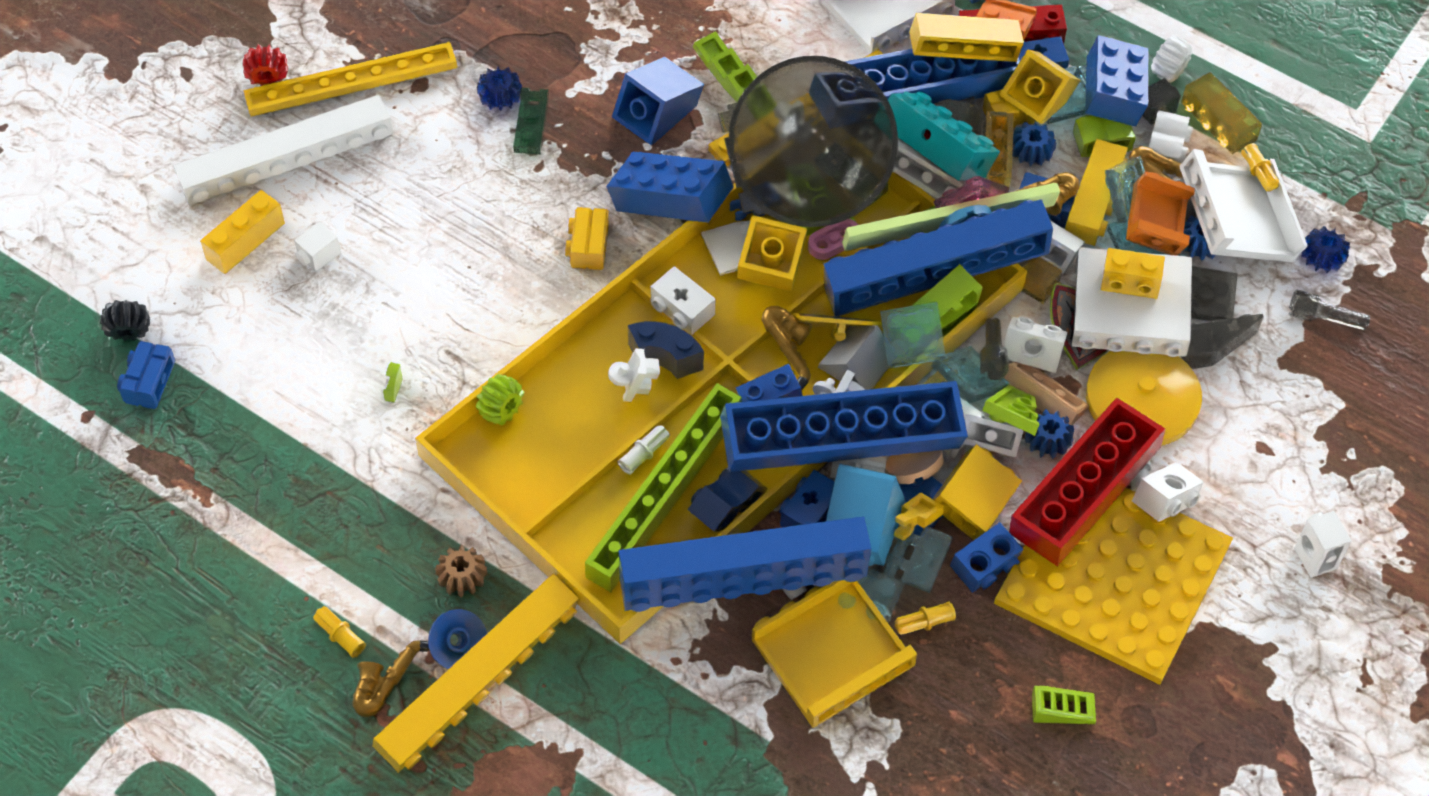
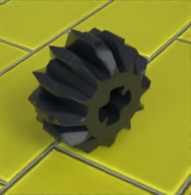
M114 300V303H107L105 308L102 309V315H100L101 330L104 331V335L112 337L114 340L123 339L126 341L131 339L135 341L137 338L145 337L146 332L149 331V311L146 305L138 304V301Z

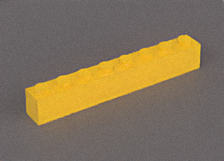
M553 573L374 737L372 746L398 773L404 767L408 770L411 769L421 759L420 752L428 745L431 748L437 745L445 736L443 731L450 724L455 727L467 716L468 713L465 710L473 703L476 706L482 703L490 694L488 689L495 682L498 685L502 684L511 675L512 671L510 668L517 662L523 664L534 653L532 648L539 641L542 644L546 643L556 632L553 628L562 621L566 624L577 613L575 608L579 598Z

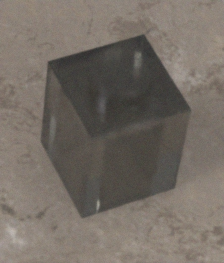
M1165 78L1148 86V107L1142 116L1150 125L1155 124L1158 110L1172 114L1177 112L1181 98L1177 88L1172 86Z

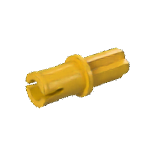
M1252 143L1245 146L1246 151L1242 149L1241 155L1249 164L1251 174L1258 178L1266 191L1270 192L1273 189H1277L1279 187V180L1270 168V161L1263 157L1256 144Z
M949 601L927 609L926 607H921L918 612L898 617L894 623L900 635L923 628L928 631L931 630L932 626L954 621L956 613L952 603L950 604Z
M323 606L316 610L313 619L330 635L329 639L332 642H337L352 658L359 656L364 651L366 643L349 628L348 622H342L328 607Z

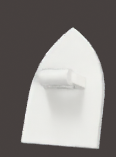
M750 221L735 222L701 232V236L720 276L738 271V263Z

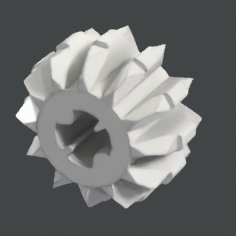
M1176 36L1166 39L1153 59L1151 65L1152 73L1169 83L1178 79L1191 59L1193 53L1192 46L1186 40Z

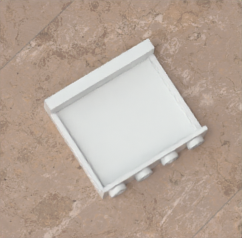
M820 0L870 54L878 49L884 51L895 42L908 38L916 13L949 15L954 11L955 0Z
M1193 149L1179 166L1185 184L1195 188V194L1191 197L1211 254L1293 262L1307 248L1308 245L1274 159L1269 160L1271 163L1270 168L1279 180V187L1270 192L1266 191L1258 178L1251 174L1249 167L1208 163L1203 150Z
M1079 247L1075 267L1077 275L1072 346L1083 349H1107L1113 352L1129 351L1140 354L1152 353L1168 355L1170 357H1186L1191 332L1192 257L1153 254L1165 256L1158 299L1102 291L1101 283L1107 250Z

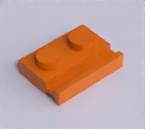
M986 0L976 17L1019 20L1022 37L1025 39L1033 24V19L1036 18L1037 8L1006 0Z

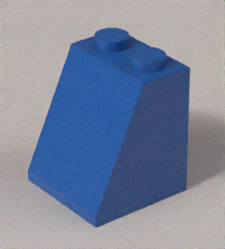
M666 57L660 58L625 73L612 118L650 145H653L697 106L704 83Z

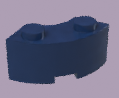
M644 321L628 325V345L632 353L635 348L644 349L645 358L658 359L659 366L671 371L676 379L704 369V351L700 344L686 331L662 322Z
M727 467L719 475L717 481L710 485H705L704 488H700L694 493L691 498L692 504L687 510L714 532L721 531L733 522V519L739 512L743 513L756 502L768 488L747 471L729 472Z

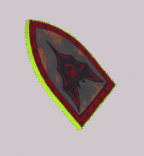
M1054 284L1050 298L1051 323L1060 327L1062 331L1068 332L1063 349L1075 369L1078 370L1109 350L1083 349L1072 346L1076 289L1061 284Z

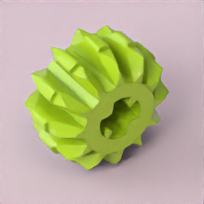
M497 374L494 378H489L487 384L482 386L481 393L477 395L479 401L476 403V408L479 410V414L483 416L482 418L494 424L503 425L507 420L511 421L513 415L518 413L519 406L523 404L521 399L525 392L521 389L522 385L517 380L506 375Z

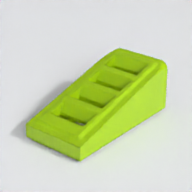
M1034 686L1032 692L1033 723L1096 724L1094 693L1049 686ZM1044 701H1050V709L1045 708ZM1056 701H1062V710H1057ZM1068 701L1074 703V712H1069ZM1080 702H1086L1087 714L1080 712Z

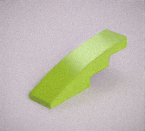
M716 31L694 42L693 48L706 67L729 95L753 119L772 109L776 103L750 65L744 66L733 48L728 49Z

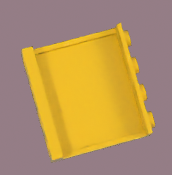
M846 580L834 581L822 588L820 586L814 587L807 592L805 598L796 603L794 601L787 603L780 609L778 614L771 618L767 616L760 619L752 629V642L812 728L915 666L917 653L911 644L907 647L904 646L858 581L847 582Z

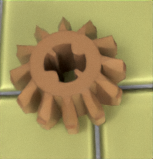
M462 544L459 547V551H454L449 547L447 550L448 556L440 555L438 559L439 565H436L435 568L439 586L446 587V592L449 595L456 590L461 598L464 595V591L467 590L474 595L476 591L475 586L483 587V577L487 575L484 557L482 554L477 555L474 547L468 551H465Z

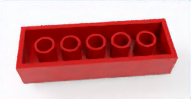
M1116 397L1011 515L1009 533L1058 567L1161 448L1165 428Z

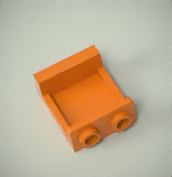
M1145 172L1133 185L1126 240L1169 255H1179L1189 245L1190 235L1184 234L1187 203L1195 194V188L1181 181H1173L1162 177L1157 173Z

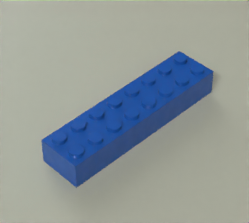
M913 49L817 66L814 68L808 91L830 128L878 119L891 93H904V91L909 93L923 92L932 98L931 102L937 107L984 98L985 94L1004 88L1020 60L1018 58L1017 62L918 56L913 54Z
M1042 199L1024 201L1010 209L1000 208L983 217L973 216L956 225L946 224L932 232H919L905 240L886 242L878 248L861 249L851 256L844 258L841 256L834 257L827 263H824V288L834 316L845 315L932 289L959 264L973 277L1047 255L1050 252L1053 226Z
M957 381L726 403L720 415L729 472L959 449L968 437Z
M865 517L619 550V575L625 611L642 612L650 607L664 606L670 608L685 602L705 603L714 598L734 599L742 594L755 593L763 595L778 589L796 590L806 585L826 586L834 581H858L863 577H867L872 550Z

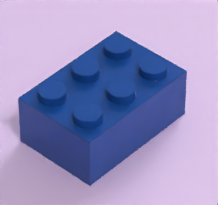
M1098 35L1087 55L1085 114L1136 127L1148 107V48Z

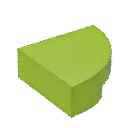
M390 362L386 371V376H389L390 379L386 389L383 390L385 401L395 403L403 376L400 364Z

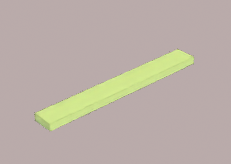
M1057 183L847 227L842 244L844 250L848 251L908 238L919 232H932L937 230L941 222L953 212L973 205H986L993 212L1000 208L1010 209L1016 207L1024 201L1042 199L1045 208L1054 206L1060 189Z

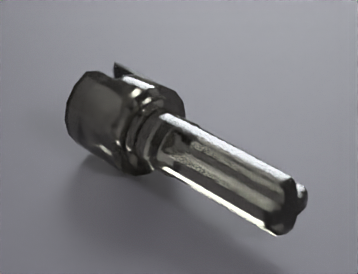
M1299 289L1294 291L1289 305L1290 310H1292L1289 312V316L1309 322L1320 318L1366 330L1370 323L1369 315L1321 302L1319 295Z
M988 318L985 321L986 345L980 351L981 374L988 372L990 380H999L1005 377L1009 370L1008 351L1002 346L1000 320L998 318Z

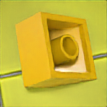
M1028 49L999 95L1040 124H1044L1067 103L1081 80L1042 53Z
M752 215L738 263L737 278L792 292L807 228Z

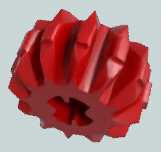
M258 44L256 49L249 48L247 54L244 55L242 62L245 78L250 80L251 84L258 83L260 86L280 82L286 78L288 73L286 54L281 53L280 48L272 49L270 44L267 47H262Z

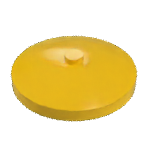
M1109 351L1095 363L1086 385V402L1095 421L1117 397L1165 428L1161 446L1170 444L1183 437L1195 424L1202 405V390L1199 380L1192 368L1179 356L1170 357L1163 354Z

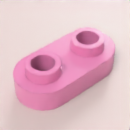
M840 219L812 233L808 242L809 253L813 257L823 260L845 251L842 244L844 237L842 236L845 234L847 227L858 224L851 219Z

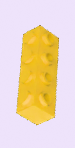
M916 13L909 31L913 54L918 56L1017 62L1024 44L1019 20Z
M1096 139L1065 230L1085 241V244L1095 246L1098 237H1104L1109 222L1104 220L1105 216L1112 215L1116 202L1112 200V196L1119 195L1123 180L1119 179L1120 174L1126 175L1130 161L1126 159L1128 147Z

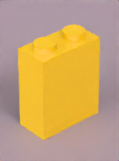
M976 444L963 455L933 497V500L944 505V517L975 540L989 530L1022 480L1015 475L1011 468L1003 466L993 458L987 449Z

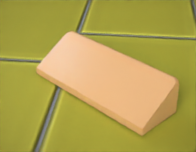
M1012 362L1007 366L1001 378V382L1006 386L1012 385L1035 396L1036 406L1042 412L1047 409L1050 414H1054L1058 410L1060 418L1068 416L1070 425H1073L1089 408L1086 402L1038 368Z

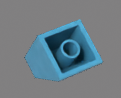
M839 464L826 521L865 517L872 548L869 566L873 564L884 566L894 539V531L899 525L895 522V517L901 514L902 505L906 503L896 476Z

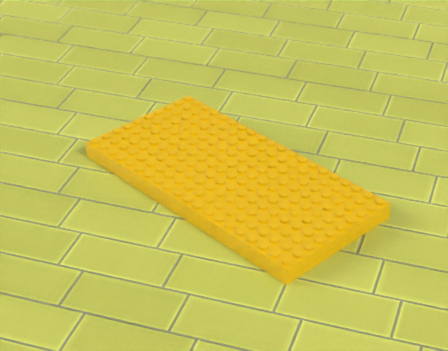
M823 114L810 123L813 127V135L805 143L801 144L792 138L735 182L733 189L708 223L690 220L685 222L493 375L491 378H494L497 374L512 377L522 385L521 389L525 392L521 399L523 404L519 406L518 413L513 415L511 421L507 420L503 425L494 424L493 422H488L479 414V410L476 408V403L479 401L477 395L481 393L482 386L487 384V380L415 438L418 456L546 576L550 577L554 573L579 598L577 604L619 644L623 643L663 606L650 607L642 612L625 611L620 581L610 593L585 577V561L716 383L737 394L736 387L786 364L790 365L796 379L799 378V374L781 351L779 344L766 331L762 322L764 310L769 306H780L790 312L791 315L794 312L834 316L824 288V263H827L834 257L841 256L844 258L854 255L861 249H874L885 244L880 243L843 251L822 260L813 257L809 253L808 242L811 235L806 236L792 292L738 279V271L720 276L701 236V232L735 222L751 221L753 213L748 214L743 220L736 221L735 212L741 210L735 209L730 212V202L736 199L743 200L745 191L767 182L781 201V208L760 217L798 226L784 178V167L809 163L828 185L827 189L835 198L838 197L843 204V209L848 215L851 214L858 225L922 212L939 203L923 189L876 162L877 154L842 126L830 128ZM1016 263L973 276L983 287L976 309L939 342L911 361L888 338L891 328L890 323L898 314L904 313L929 290L839 316L882 321V326L878 327L896 352L897 358L873 389L916 385L1023 290L1027 270ZM675 266L716 299L715 315L691 335L704 351V369L676 379L671 371L659 366L660 374L657 379H651L652 385L648 395L635 394L632 402L623 401V395L626 390L625 386L613 384L608 377V370L615 362L628 363L633 354L628 345V325L650 321L676 326L670 317L663 312H658L651 304V285ZM798 319L801 322L812 324L809 335L800 346L794 339H791V341L796 343L797 352H800L802 359L806 360L807 367L811 373V378L802 390V395H815L813 392L815 383L817 381L826 382L828 378L835 380L834 387L837 389L841 381L818 368L819 363L837 342V340L831 337L833 323ZM846 324L845 331L848 329L849 326H866V325ZM656 426H663L668 431L669 438L653 452L651 459H646L631 475L625 473L620 468L618 460L635 446L634 442L642 440ZM723 437L645 546L749 532L796 490L798 483L803 477L808 478L813 470L818 471L827 462L746 470L768 489L743 513L739 512L733 519V522L724 530L714 532L687 509L692 504L691 498L698 489L704 488L705 485H710L717 481L722 471L728 467Z

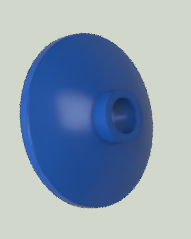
M463 609L449 610L441 614L430 628L428 636L430 653L440 666L449 669L487 634L486 628L480 618L470 611ZM453 634L458 637V643L455 646L450 642Z

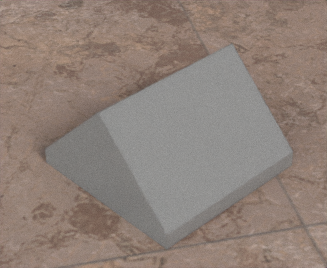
M878 325L849 326L845 331L846 338L843 341L836 342L819 363L818 368L839 381L842 380L848 369L855 373L852 381L858 383L865 390L873 389L896 360L897 354Z

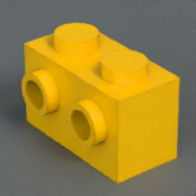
M1108 248L1101 290L1158 299L1165 256Z

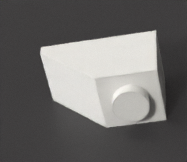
M966 414L965 424L968 437L963 444L971 446L977 444L993 452L1012 457L1017 456L1023 430L1009 423H998L989 418Z

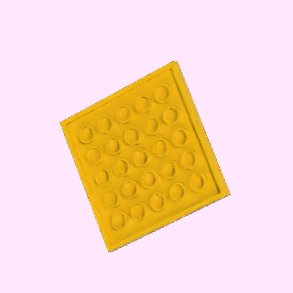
M1125 488L1058 567L1024 545L1021 555L1017 558L1020 563L1012 567L995 598L994 604L1160 685L1231 545L1233 537L1180 512L1174 517L1170 516L1158 522L1132 502L1136 492Z

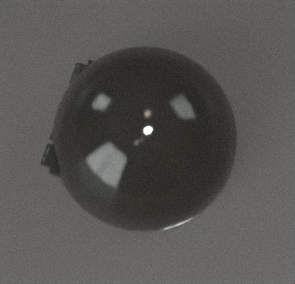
M801 56L782 61L757 76L744 90L737 103L727 105L728 111L718 113L722 133L729 132V137L724 138L736 187H741L744 191L738 193L743 213L754 210L755 216L766 213L779 221L802 227L834 225L856 216L873 203L885 188L895 166L898 150V131L893 110L886 96L867 74L857 67L836 58Z

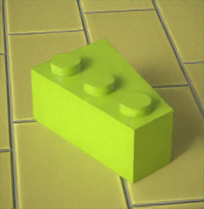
M959 264L904 313L898 314L891 321L888 338L910 361L939 342L976 309L983 287Z

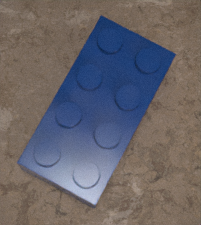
M633 151L606 187L617 212L708 223L734 186L725 161Z

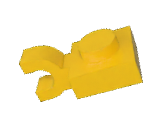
M920 492L902 505L901 514L895 517V522L900 524V527L894 531V536L904 541L911 535L916 525L926 528L943 515L944 505Z

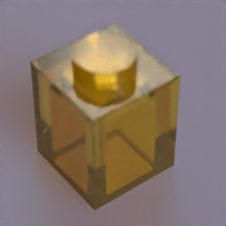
M1041 257L1030 259L1023 266L1027 270L1022 292L1044 305L1051 296L1054 284L1062 285L1060 282L1062 270Z

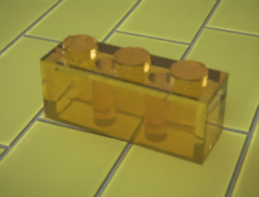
M1211 72L1185 86L1181 100L1185 109L1191 112L1200 121L1201 125L1208 129L1232 155L1242 150L1248 144L1257 141L1262 123Z
M987 111L983 136L989 138L994 143L993 147L998 149L1000 153L983 181L993 187H1000L1009 192L1012 178L1014 113Z

